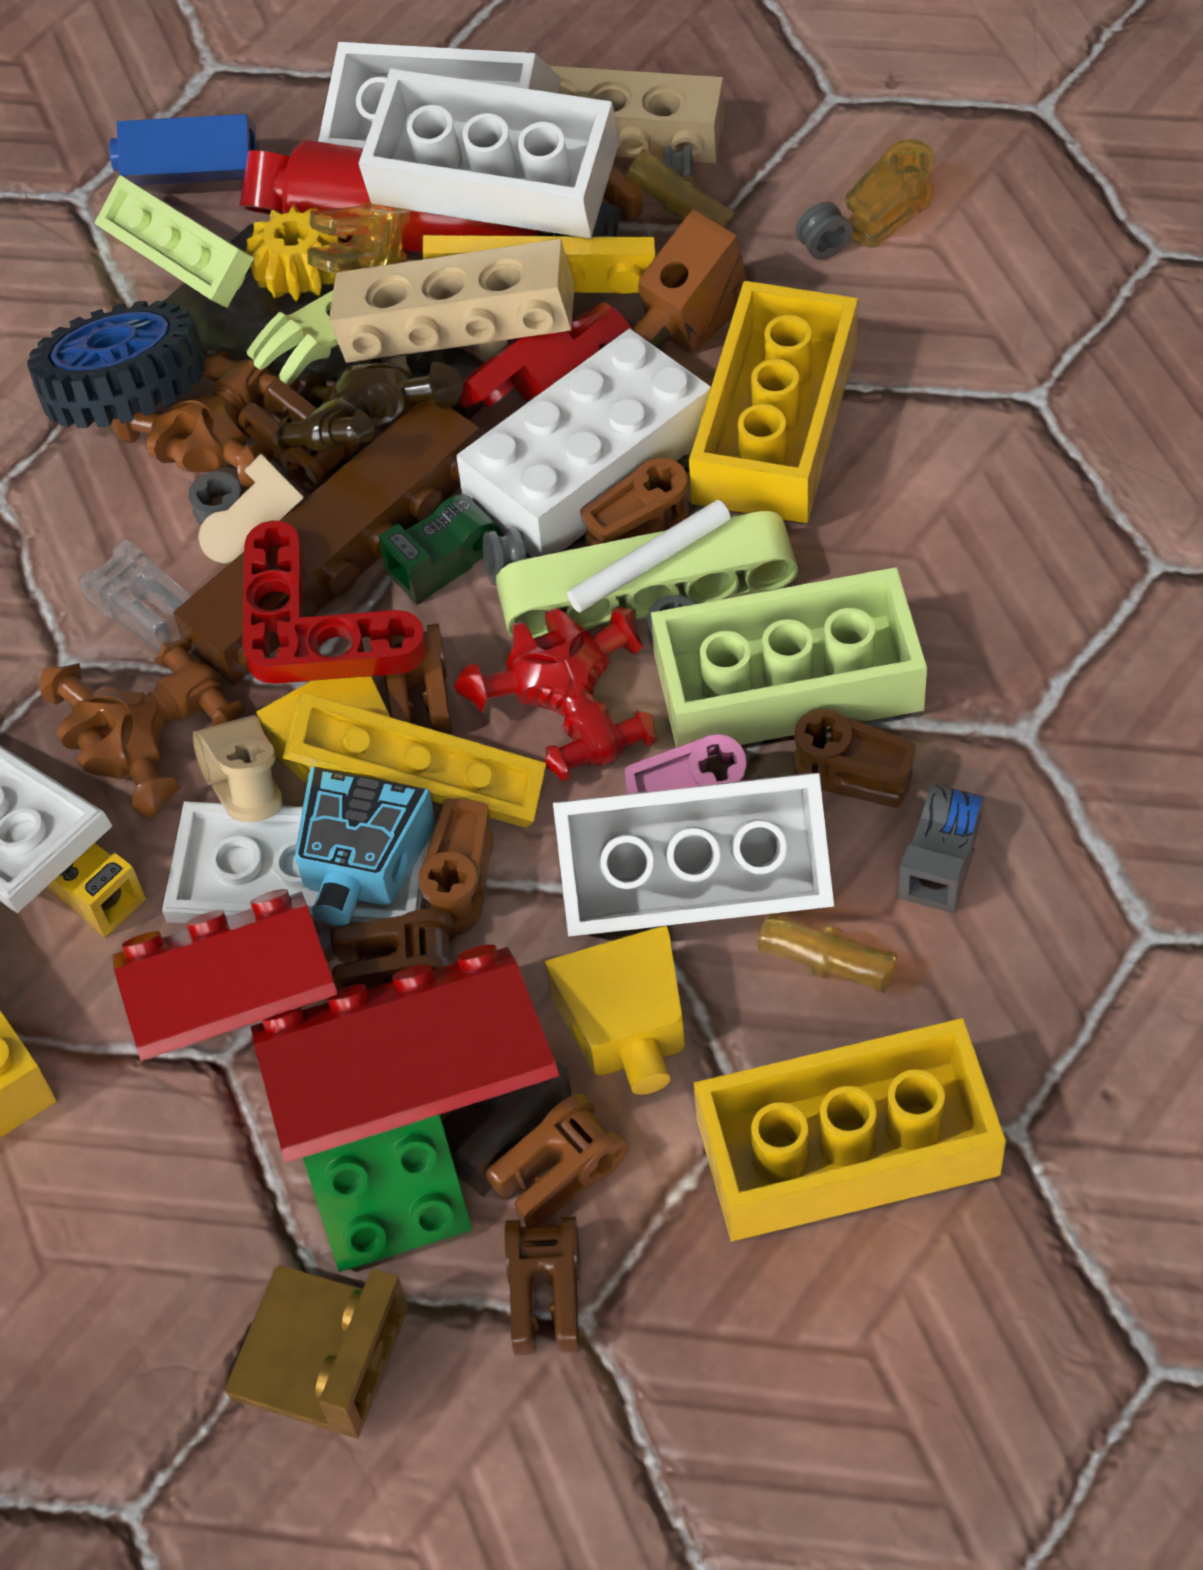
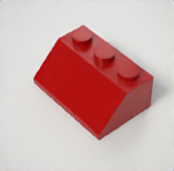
M288 889L270 891L250 901L251 909L227 917L224 910L207 912L187 921L188 930L162 938L160 931H152L135 936L122 944L124 951L113 954V968L141 1061L338 995L302 892L289 895Z

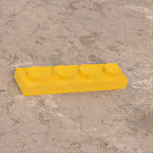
M423 235V259L561 239L575 282L574 293L630 294L639 293L637 286L639 279L655 259L654 237H591L590 239L577 236Z
M302 692L297 699L283 759L311 767L429 789L431 801L443 805L447 799H469L483 802L488 806L489 818L528 828L534 822L546 767L545 762Z

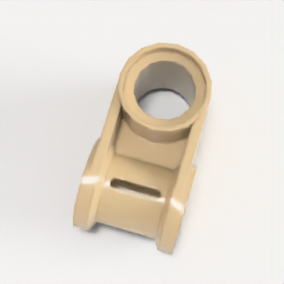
M255 715L193 732V744L201 773L205 782L214 789L226 809L227 815L240 822H257L273 817L281 810L283 806L281 791L273 780L271 766H273L276 760L274 747L265 736L261 723Z

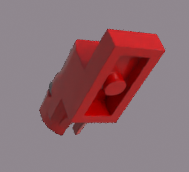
M601 302L587 313L572 319L571 331L515 338L463 380V393L458 402L463 409L481 400L487 407H490L515 387L528 403L629 328L633 329L614 307L608 303Z

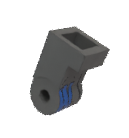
M939 784L931 786L911 845H907L900 864L898 899L955 914L975 851L973 846L983 814L985 796ZM918 877L945 884L948 887L940 890L929 889L920 883Z

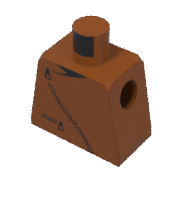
M692 210L639 279L637 286L645 315L632 328L633 331L659 350L668 340L686 351H696L733 317L743 282L747 281L738 236L699 212Z

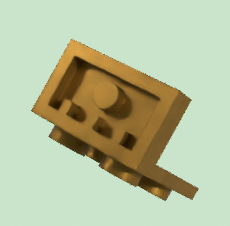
M277 1266L273 1271L226 1385L225 1391L228 1397L243 1404L359 1439L409 1309L399 1276L371 1268L364 1288L360 1289L286 1266Z

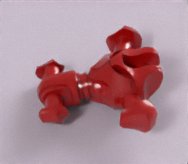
M614 607L611 613L610 625L593 636L583 626L571 620L558 608L546 611L545 621L548 633L533 638L524 622L521 621L513 624V649L506 661V670L481 675L478 664H469L460 671L454 685L459 695L471 701L484 714H486V700L516 694L520 704L549 709L562 715L565 718L562 725L563 729L573 742L559 748L557 745L545 747L546 756L544 760L546 763L545 768L554 772L562 782L570 780L569 770L586 763L589 766L595 764L598 766L609 765L617 759V755L623 753L625 747L642 740L650 747L658 740L652 714L636 710L634 717L614 724L609 716L607 705L604 702L595 700L593 695L598 679L610 664L607 657L609 654L620 647L632 654H636L644 648L636 630V610L627 607Z

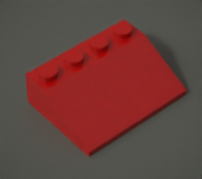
M493 944L476 946L460 953L457 956L458 962L434 970L428 964L408 967L395 973L392 976V983L369 990L363 984L347 986L336 990L338 995L327 998V1003L302 1010L300 1007L262 1020L263 1023L251 1026L254 1048L285 1163L559 1077L556 1062L519 966L509 948L505 947L497 950Z

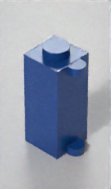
M247 114L116 121L117 137L111 138L109 144L113 170L119 171V176L121 175L137 185L244 180L248 151L259 150L256 140V125Z

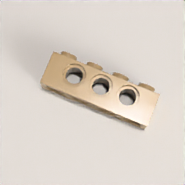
M549 66L561 77L559 94L612 101L619 139L615 157L663 160L664 145H671L672 149L676 152L682 151L685 145H692L693 162L716 164L724 121L723 77Z
M561 239L337 272L329 322L346 363L571 331L575 282Z

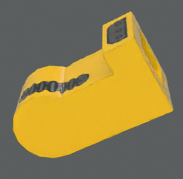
M96 843L89 847L47 886L104 938L146 900L133 866L116 853L110 855ZM117 889H120L121 895L118 902L111 908L103 910L101 904Z

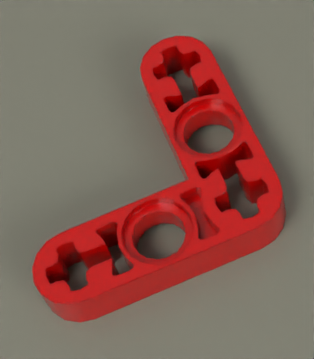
M271 520L260 523L252 528L246 536L244 544L242 645L249 671L256 679L264 683L279 684L394 675L410 672L424 661L427 653V644L423 625L417 616L410 612L389 610L304 617V557L298 533L292 525L283 521ZM282 546L278 550L279 570H270L267 556L271 552V547ZM271 592H283L290 596L287 604L277 610L269 611L257 606L259 600ZM268 632L277 633L281 648L277 651V657L265 658L270 651ZM405 636L402 647L390 648L393 643V637ZM344 637L352 642L350 649L340 656L328 657L319 652L323 642L330 638ZM364 637L371 638L369 640L371 651L365 652L362 641Z

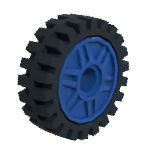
M137 301L131 308H127L124 303L114 305L111 312L104 313L103 309L90 312L91 318L86 320L78 317L69 321L70 328L58 327L51 332L52 337L41 339L37 343L38 348L32 349L29 354L30 359L27 360L31 379L45 415L54 423L59 421L61 426L70 427L75 423L77 428H88L93 422H96L98 427L110 426L113 419L119 418L121 423L134 420L133 414L141 412L144 416L157 412L156 405L161 404L167 407L177 401L175 395L185 396L193 390L192 384H198L203 378L202 373L206 372V360L202 345L189 311L186 308L181 309L180 305L175 303L167 306L165 301H155L149 306L147 301Z

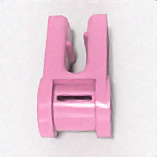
M722 734L708 735L702 739L626 767L625 785L627 794L743 781L747 766L746 754L741 745L732 737ZM717 755L721 764L732 763L727 769L726 780L716 781L712 772L701 773V771L706 769L709 756Z

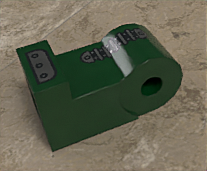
M465 494L455 495L440 504L432 515L407 530L396 524L378 535L385 572L416 604H419L473 568L472 565L483 559L484 533L486 531H495L500 536L501 530L499 525L469 496Z

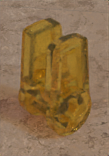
M904 139L895 142L846 194L845 205L853 213L848 220L853 226L851 237L869 248H875L918 213L930 206L933 201L934 186L929 176L934 170L935 155L929 145L917 139Z
M365 202L359 206L311 211L309 224L312 229L346 239L348 235H352V238L347 243L338 244L331 241L329 245L312 247L308 251L307 264L328 272H341L407 262V254L402 251L404 224L410 222V210Z

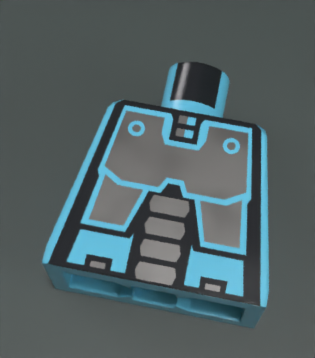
M311 767L296 845V863L303 886L311 891L318 892L312 908L313 914L318 919L328 924L344 926L349 924L357 900L384 906L394 902L436 825L429 789Z

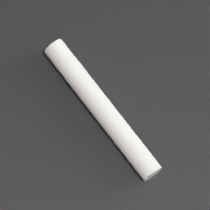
M717 499L568 590L567 597L571 605L577 612H582L730 521V513L722 501Z

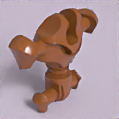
M220 350L214 355L205 357L206 372L202 376L207 380L215 382L214 393L211 396L206 394L179 400L169 405L163 412H154L147 416L139 412L133 414L134 420L121 423L120 419L117 418L113 419L111 423L113 432L122 441L133 443L139 438L140 432L149 433L147 450L152 457L162 463L176 462L177 467L186 472H211L223 468L230 463L238 470L241 486L250 488L255 482L244 469L261 453L271 461L275 452L265 443L245 446L246 438L238 428L237 419L240 412L248 404H258L263 399L267 386L276 378L280 379V377L272 375L271 371L267 368L259 370L254 366L253 359L233 361L229 358L228 351ZM296 378L289 387L297 392L301 382Z
M187 638L162 642L160 651L154 660L158 664L169 668L173 673L157 680L154 691L148 692V695H144V692H129L108 686H102L97 691H94L81 681L80 663L45 668L42 670L39 680L40 692L45 701L57 705L66 700L74 706L71 713L64 719L57 730V737L62 745L70 750H82L77 758L78 764L91 775L124 779L131 776L136 785L132 798V808L143 817L156 819L163 805L181 788L173 777H159L154 766L161 760L158 751L160 748L159 741L162 737L160 733L164 727L172 720L183 722L202 709L212 719L211 727L236 720L245 712V707L240 700L230 703L223 695L217 672L211 666L195 661L188 652L191 650L192 643Z

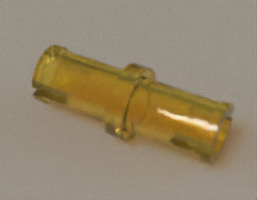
M643 148L628 169L630 171L625 174L624 179L631 181L664 204L663 211L671 217L677 213L685 219L692 210H695L726 229L736 213L695 186L697 180L689 174L682 177L651 155L645 148Z
M771 913L770 916H767L758 940V951L811 967L812 975L827 979L832 974L873 988L875 991L883 994L890 985L897 964V953L887 952L843 937L842 929L828 925L824 930L782 917L779 913Z

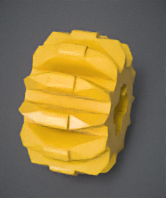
M294 204L289 213L280 214L271 210L269 222H254L253 236L247 239L246 253L254 257L250 265L253 278L257 281L259 287L268 288L274 299L290 293L297 302L301 294L308 291L320 296L322 284H334L338 269L343 267L344 251L342 242L339 239L338 229L333 224L332 218L320 216L316 207L304 213H300Z

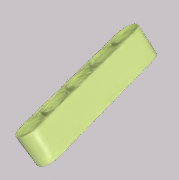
M758 511L730 517V521L582 612H577L571 605L567 597L568 590L665 531L511 563L500 570L495 582L507 632L512 637L513 624L522 621L530 630L533 638L548 633L545 613L554 608L560 609L571 620L589 630L610 625L611 613L614 607H627L636 610L637 620L647 618L650 607L657 600L666 596L680 595L688 597L696 604L781 589L790 584L797 577L799 571L783 518L778 513L771 511Z

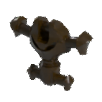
M408 355L395 356L388 363H383L379 358L364 360L360 365L350 366L344 371L333 386L327 385L323 374L309 375L306 377L305 386L300 396L317 409L306 417L304 421L293 422L289 416L283 418L279 422L278 429L273 434V444L281 450L306 445L315 451L326 453L334 451L349 441L352 444L371 441L375 434L374 427L403 416L416 402L434 399L435 406L444 410L454 406L463 393V379L455 368L447 363L435 361L431 363L429 376L416 378L411 358Z

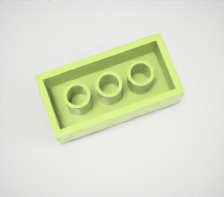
M897 567L651 612L654 657L676 748L708 735L716 734L732 737L740 745L795 735L796 724L800 718L811 710L821 708L834 710L843 716L859 722L924 711L927 666Z

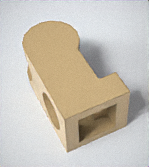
M262 453L244 469L255 483L228 509L213 512L207 516L200 526L198 536L200 547L205 555L215 562L230 563L244 552L246 536L252 528L263 522L271 520L280 521L304 498Z

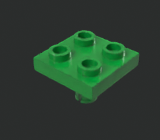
M439 1115L303 1157L338 1272L472 1230Z

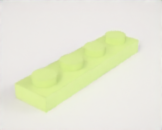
M121 175L118 177L94 223L210 300L228 308L236 291L242 285L245 274L254 259L248 253Z

